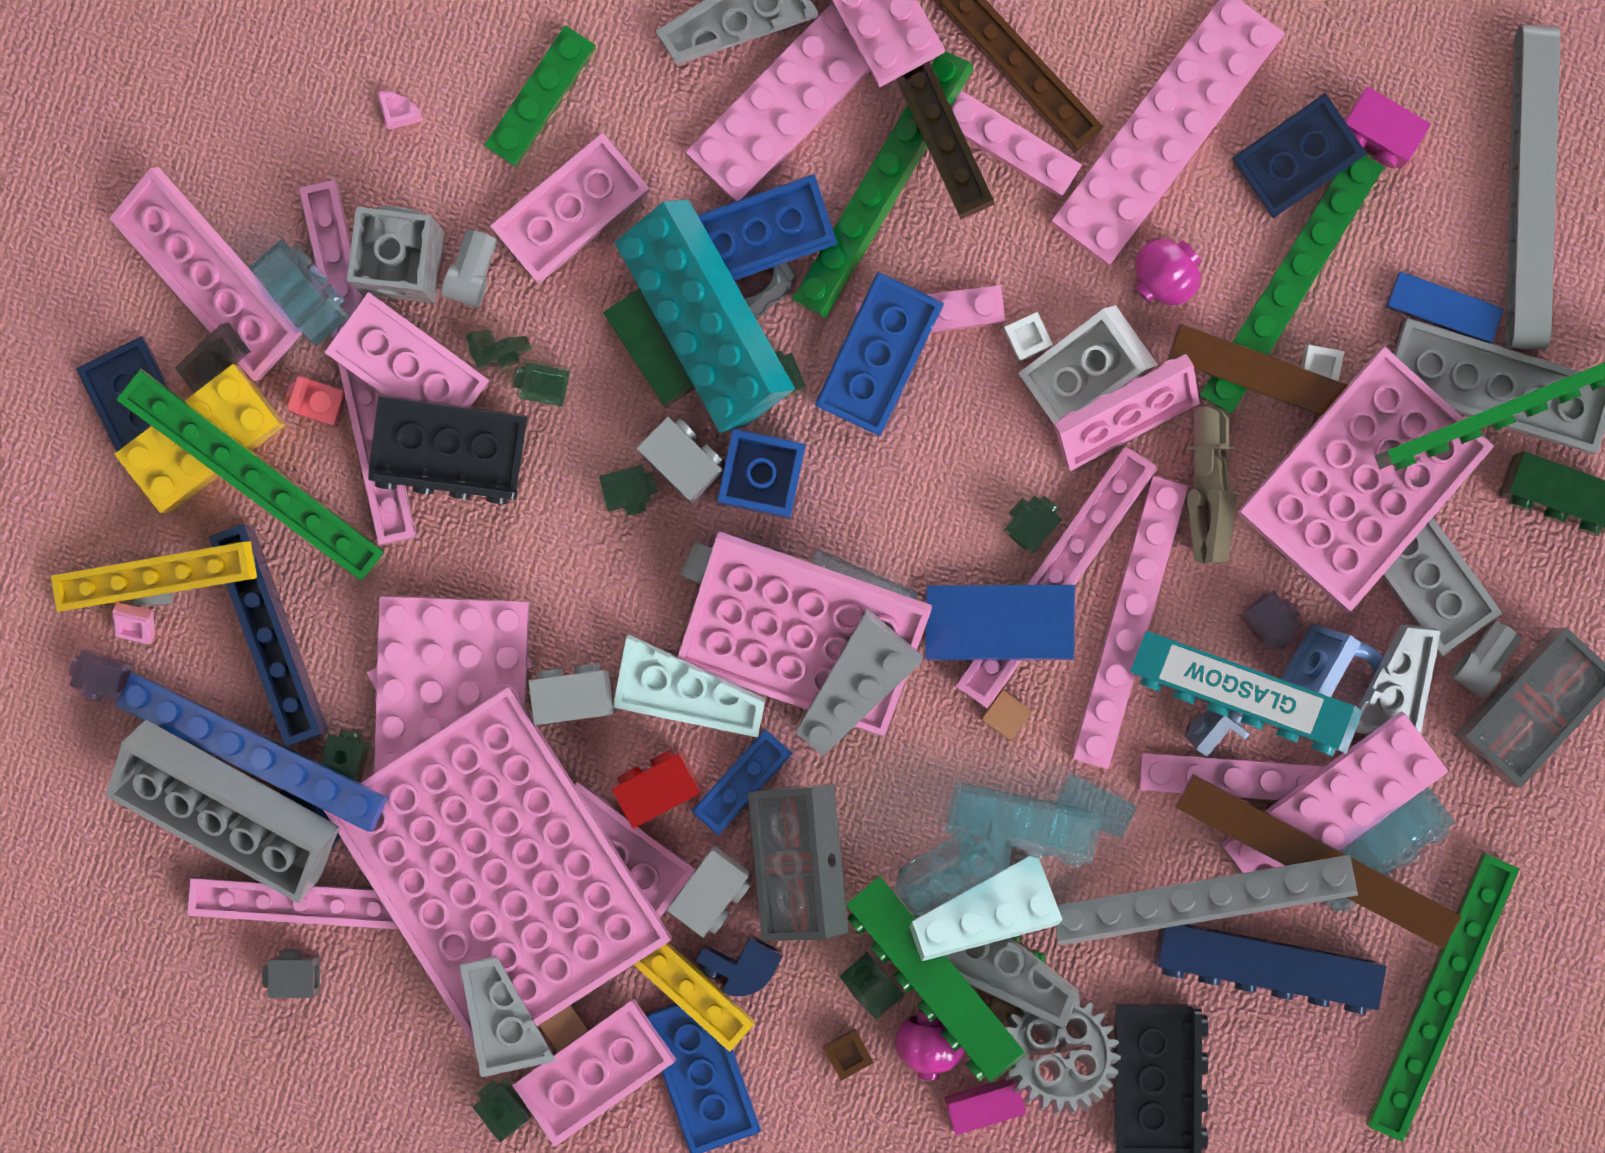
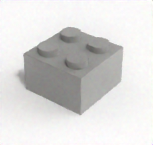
M667 417L636 449L694 506L722 478L723 471L720 466L723 462L707 444L701 449L694 442L697 436L683 420L679 418L674 423Z
M590 664L574 667L575 674L564 675L563 669L537 672L538 679L528 680L534 725L615 714L610 670L601 671L600 664Z
M714 844L674 898L667 911L701 937H704L709 930L715 934L728 917L729 912L725 908L732 900L738 903L749 889L751 882L747 878L750 870Z

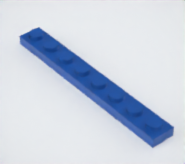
M130 673L116 703V707L143 720H148L167 732L367 832H373L389 798L138 673Z

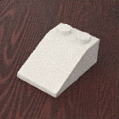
M1115 305L1102 309L1018 374L1054 424L1065 414L1071 411H1078L1093 403L1099 396L1110 394L1126 386L1130 380L1144 376L1158 364Z

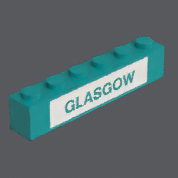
M1146 631L1130 670L1131 673L1141 678L1139 684L1158 692H1160L1161 686L1174 690L1172 695L1174 698L1190 704L1194 703L1195 698L1208 703L1207 710L1228 717L1230 711L1242 715V723L1260 730L1263 729L1264 724L1277 728V736L1295 743L1298 742L1299 737L1313 742L1312 749L1329 756H1333L1335 750L1347 754L1363 712L1354 705Z

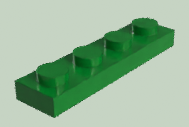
M565 25L484 144L485 148L516 168L597 49L596 45Z

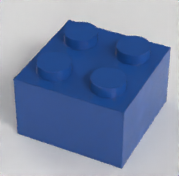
M733 429L719 491L718 504L791 520L806 444Z

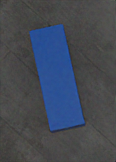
M1401 271L1397 273L1385 307L1457 334L1490 344L1493 342L1504 308Z
M765 729L691 812L719 836L749 803L748 792L760 790L793 753Z

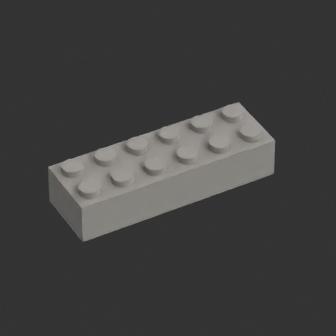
M145 720L122 741L106 792V797L297 903H300L319 881L339 830L338 825L148 720Z

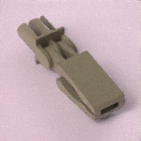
M1202 406L1193 413V447H1186V450H1195L1193 489L1187 493L1188 511L1195 562L1221 564L1229 561L1236 493L1230 488L1228 450H1236V447H1231L1229 444V412L1222 408Z

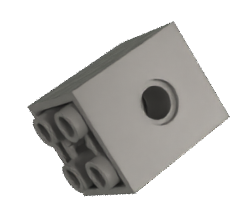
M379 206L376 209L356 207L347 282L362 295L369 292L375 297L436 304L444 230L431 215H426L417 210L395 206Z

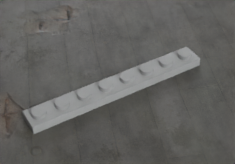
M1350 855L1057 905L1062 917L1060 924L1056 925L1057 941L1061 946L1357 896L1358 891Z

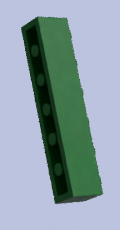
M881 876L846 904L851 911V914L847 916L849 922L860 935L864 931L869 933L875 941L870 945L871 949L883 963L889 959L899 970L893 976L907 993L914 989L922 998L917 1004L931 1022L938 1018L944 1025L946 1030L941 1035L955 1052L960 1047L966 1052L970 1060L965 1064L979 1081L986 1077L992 1084L1026 1055L1022 1047L946 955L921 961L909 928L912 921L916 919Z

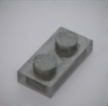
M226 322L220 324L175 369L193 393H195L232 364L237 365L251 351L230 323Z

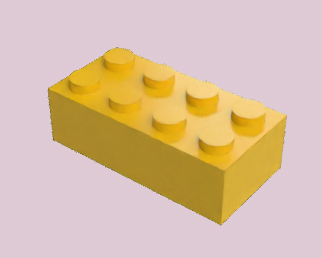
M235 364L229 366L185 400L251 451L286 426V423L240 366ZM152 426L114 454L160 513L173 512L219 477V475Z

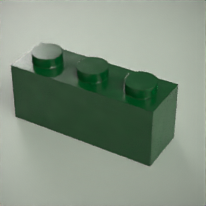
M640 288L603 312L665 409L695 390Z
M1525 451L1513 454L1499 496L1510 499L1508 505L1524 511H1530L1531 507L1544 512L1543 517L1556 523L1565 524L1566 520L1579 524V531L1589 535L1600 536L1601 533H1605V480Z

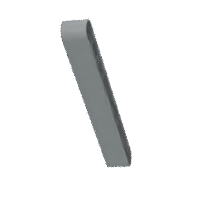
M1519 25L1514 40L1505 343L1509 349L1547 350L1551 340L1560 72V29L1558 26Z

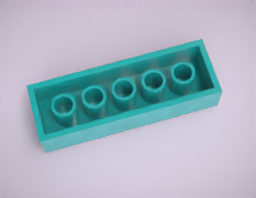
M689 200L663 201L614 242L719 432L747 426L795 390Z

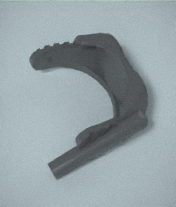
M787 262L774 267L773 278L763 292L753 297L744 298L756 319L790 293L792 288L791 282L796 279V274Z

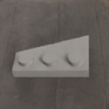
M1400 624L1358 706L1363 712L1355 733L1370 734L1400 711H1403L1421 734L1439 644L1440 630L1434 627Z

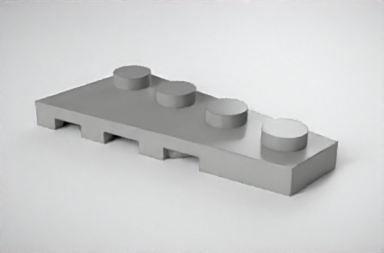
M704 0L656 30V34L674 63L679 65L817 18L819 15L811 0Z
M867 608L855 631L848 639L841 655L831 668L824 684L817 692L800 721L796 734L824 756L922 662L923 656Z
M1012 937L946 955L970 985L1062 1028L1067 1025L1080 991Z

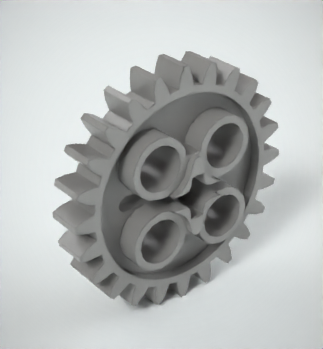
M1080 996L1076 1000L1067 1025H1071L1078 1030L1080 1039L1070 1037L1066 1031V1026L1062 1028L1019 1007L1016 1009L1018 1015L1012 1014L1007 1019L1011 1027L1005 1028L1022 1047L1026 1055L1011 1067L1012 1070L1005 1076V1079H1016L1019 1082L1013 1091L1014 1093L1021 1092L1024 1089L1028 1092L1025 1099L1026 1104L1030 1103L1034 1098L1038 1099L1039 1111L1041 1112L1049 1104H1052L1054 1115H1058L1064 1105L1069 1115L1077 1111L1078 1105L1084 1111L1091 1106V1100L1097 1103L1103 1098L1101 1090L1107 1092L1112 1088L1113 1085L1107 1078H1114L1119 1072L1111 1066L1121 1059V1056L1111 1052L1119 1044V1041L1108 1039L1107 1037L1114 1029L1113 1026L1102 1027L1100 1022L1105 1014L1101 1013L1094 1017L1091 1014L1093 1003H1089L1084 1009L1080 1007ZM1036 1030L1040 1032L1044 1037L1045 1044L1036 1043L1032 1039L1030 1031ZM1081 1046H1089V1047H1090V1051H1088V1050H1079V1051H1078V1050H1074V1049H1077L1078 1047H1081ZM1055 1047L1060 1052L1048 1055ZM1071 1051L1064 1058L1062 1057L1061 1053ZM1028 1055H1041L1043 1057H1041L1040 1059L1031 1060L1029 1059ZM1075 1061L1082 1062L1087 1067L1088 1076H1083L1076 1071ZM1039 1067L1048 1068L1053 1075V1081L1043 1079L1039 1073Z

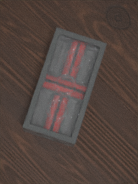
M1567 627L1552 628L1454 736L1507 786L1521 788L1604 699L1605 662Z
M834 784L769 788L748 792L762 941L819 940L849 933Z

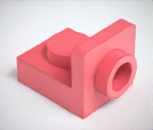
M298 375L296 382L292 381L287 389L285 402L289 403L287 410L294 414L336 427L346 396L344 390Z

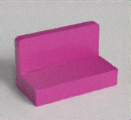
M1002 1079L992 1084H985L945 1096L955 1135L1025 1115L1026 1110L1021 1093L1013 1092L1018 1081L1016 1079Z

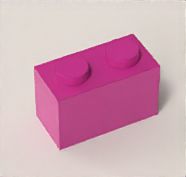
M1369 86L1359 95L1345 118L1346 123L1363 148L1375 154V159L1380 164L1388 168L1397 167L1398 169H1401L1409 162L1431 126L1429 122Z

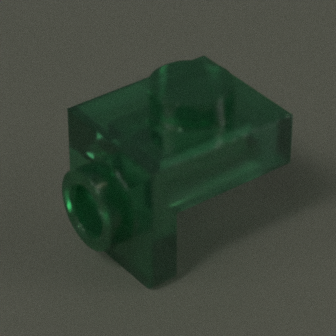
M490 330L471 331L466 334L469 353L475 361L477 368L510 367L521 361L520 355L532 350L527 336L506 337L495 342Z

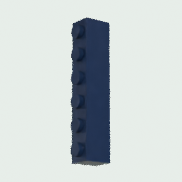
M241 524L208 536L212 547L251 541L257 578L226 583V587L285 747L297 745L329 733L254 526Z
M1188 924L1159 929L1153 963L1157 967L1162 968L1161 974L1166 976L1183 978L1185 972L1199 975V982L1220 986L1221 980L1235 982V989L1256 993L1257 987L1271 989V996L1293 1000L1294 994L1307 996L1308 1003L1323 1007H1329L1330 1001L1343 1003L1344 1010L1359 1014H1366L1367 1008L1379 1010L1387 966L1377 961Z

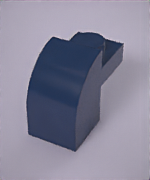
M750 935L737 961L704 944L696 962L702 964L700 970L705 974L718 980L721 975L728 978L723 986V993L732 996H747L761 990L770 981L783 957V952Z

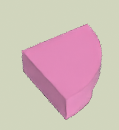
M392 91L377 92L388 130L423 121L420 111L408 98Z

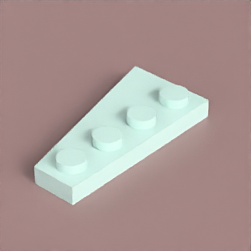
M627 635L613 708L758 737L765 698L638 638Z
M1036 852L912 921L909 928L920 959L925 961L1060 924L1062 917Z

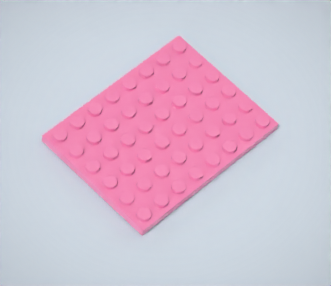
M512 686L507 687L361 782V784L389 797L373 832H367L324 810L329 820L339 826L338 834L474 1048L475 1044L460 963L497 956L533 1021L538 1026L672 940L668 930L538 727L534 725L533 719Z

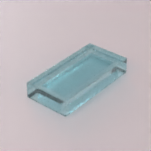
M1071 773L1054 805L1120 839L1123 838L1138 807Z

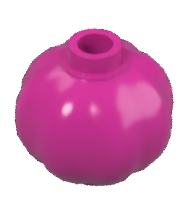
M1169 238L1153 240L1140 250L1136 258L1135 271L1139 284L1135 286V289L1148 303L1154 299L1166 305L1185 303L1196 294L1200 286L1201 273L1197 265L1202 260L1184 240H1181L1178 244Z
M921 1009L917 1010V1015L907 1018L899 1027L895 1037V1048L902 1062L918 1072V1078L938 1080L940 1073L951 1070L960 1062L965 1051L960 1047L955 1052L941 1035L946 1030L944 1025L938 1018L931 1022Z

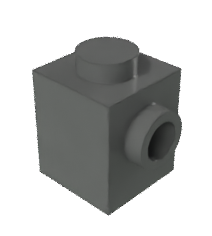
M299 949L280 950L279 956L268 960V966L263 968L262 984L264 988H268V998H313L319 994L320 956H302V950Z

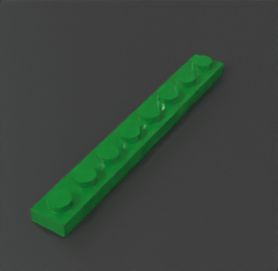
M945 51V53L935 57L931 65L952 107L974 67L969 61ZM908 105L835 225L833 231L838 244L819 252L792 298L798 305L824 318L829 314L927 149Z
M1364 156L1333 178L1232 343L1265 355L1270 353L1384 169L1383 165L1368 156ZM1210 376L1198 397L1216 408L1227 410L1229 415H1231L1247 389Z
M1605 362L1374 455L1379 469L1393 465L1394 470L1398 471L1417 463L1414 457L1417 454L1426 451L1428 458L1449 450L1450 448L1447 443L1449 441L1459 438L1461 444L1483 436L1481 428L1492 424L1494 431L1516 423L1513 415L1524 411L1528 418L1548 410L1546 402L1557 398L1559 404L1581 396L1579 388L1590 385L1592 391L1605 386Z
M143 369L137 372L116 399L362 581L384 554V549Z
M1481 854L1457 910V913L1462 917L1444 949H1440L1365 1124L1369 1128L1401 1142L1404 1141L1520 868L1488 854Z

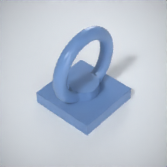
M1311 623L1280 679L1331 697L1353 656L1366 660L1372 667L1374 675L1383 657L1373 647L1361 643L1350 635Z

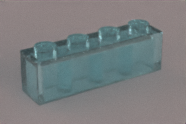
M956 781L945 832L952 833V838L963 842H973L974 839L988 841V845L995 849L1010 850V847L1024 849L1025 854L1035 858H1046V855L1060 857L1061 861L1065 864L1083 866V863L1092 864L1102 821L1101 813Z
M1427 787L1340 851L1391 878L1388 873L1399 865L1406 867L1420 856L1418 850L1426 844L1434 845L1443 840L1449 834L1447 828L1453 825L1455 821L1430 788ZM1346 897L1323 901L1330 910L1335 912L1340 910L1346 912L1357 905V903Z

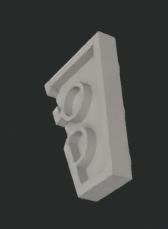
M494 956L460 963L480 1076L485 1077L555 1062L553 1054L499 958Z

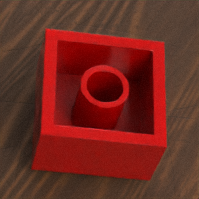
M671 748L650 760L653 767L642 772L640 767L637 766L617 777L619 785L612 788V791L632 829L700 794L703 790L683 751L674 754Z

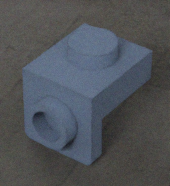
M1206 710L1203 715H1199L1193 720L1185 737L1199 752L1207 757L1230 729L1245 740L1250 733L1242 726L1241 715L1230 711L1228 717Z

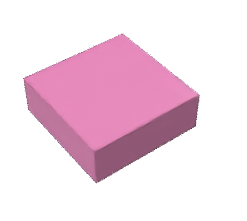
M117 602L112 611L114 636L151 644L155 636L153 610Z

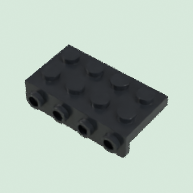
M379 394L368 480L375 481L374 486L382 489L394 490L397 489V485L412 486V491L420 494L430 495L434 494V490L449 491V496L453 498L471 499L473 494L486 496V501L490 503L508 504V499L517 500V486L527 415Z
M1115 1004V1040L1119 1041V1044L1115 1047V1054L1121 1056V1059L1115 1063V1069L1119 1072L1115 1076L1114 1153H1202V1150H1207L1208 1132L1206 1127H1202V1112H1207L1208 1094L1206 1089H1202V1075H1207L1208 1055L1207 1052H1202V1037L1208 1036V1017L1206 1014H1202L1201 1008L1196 1004Z

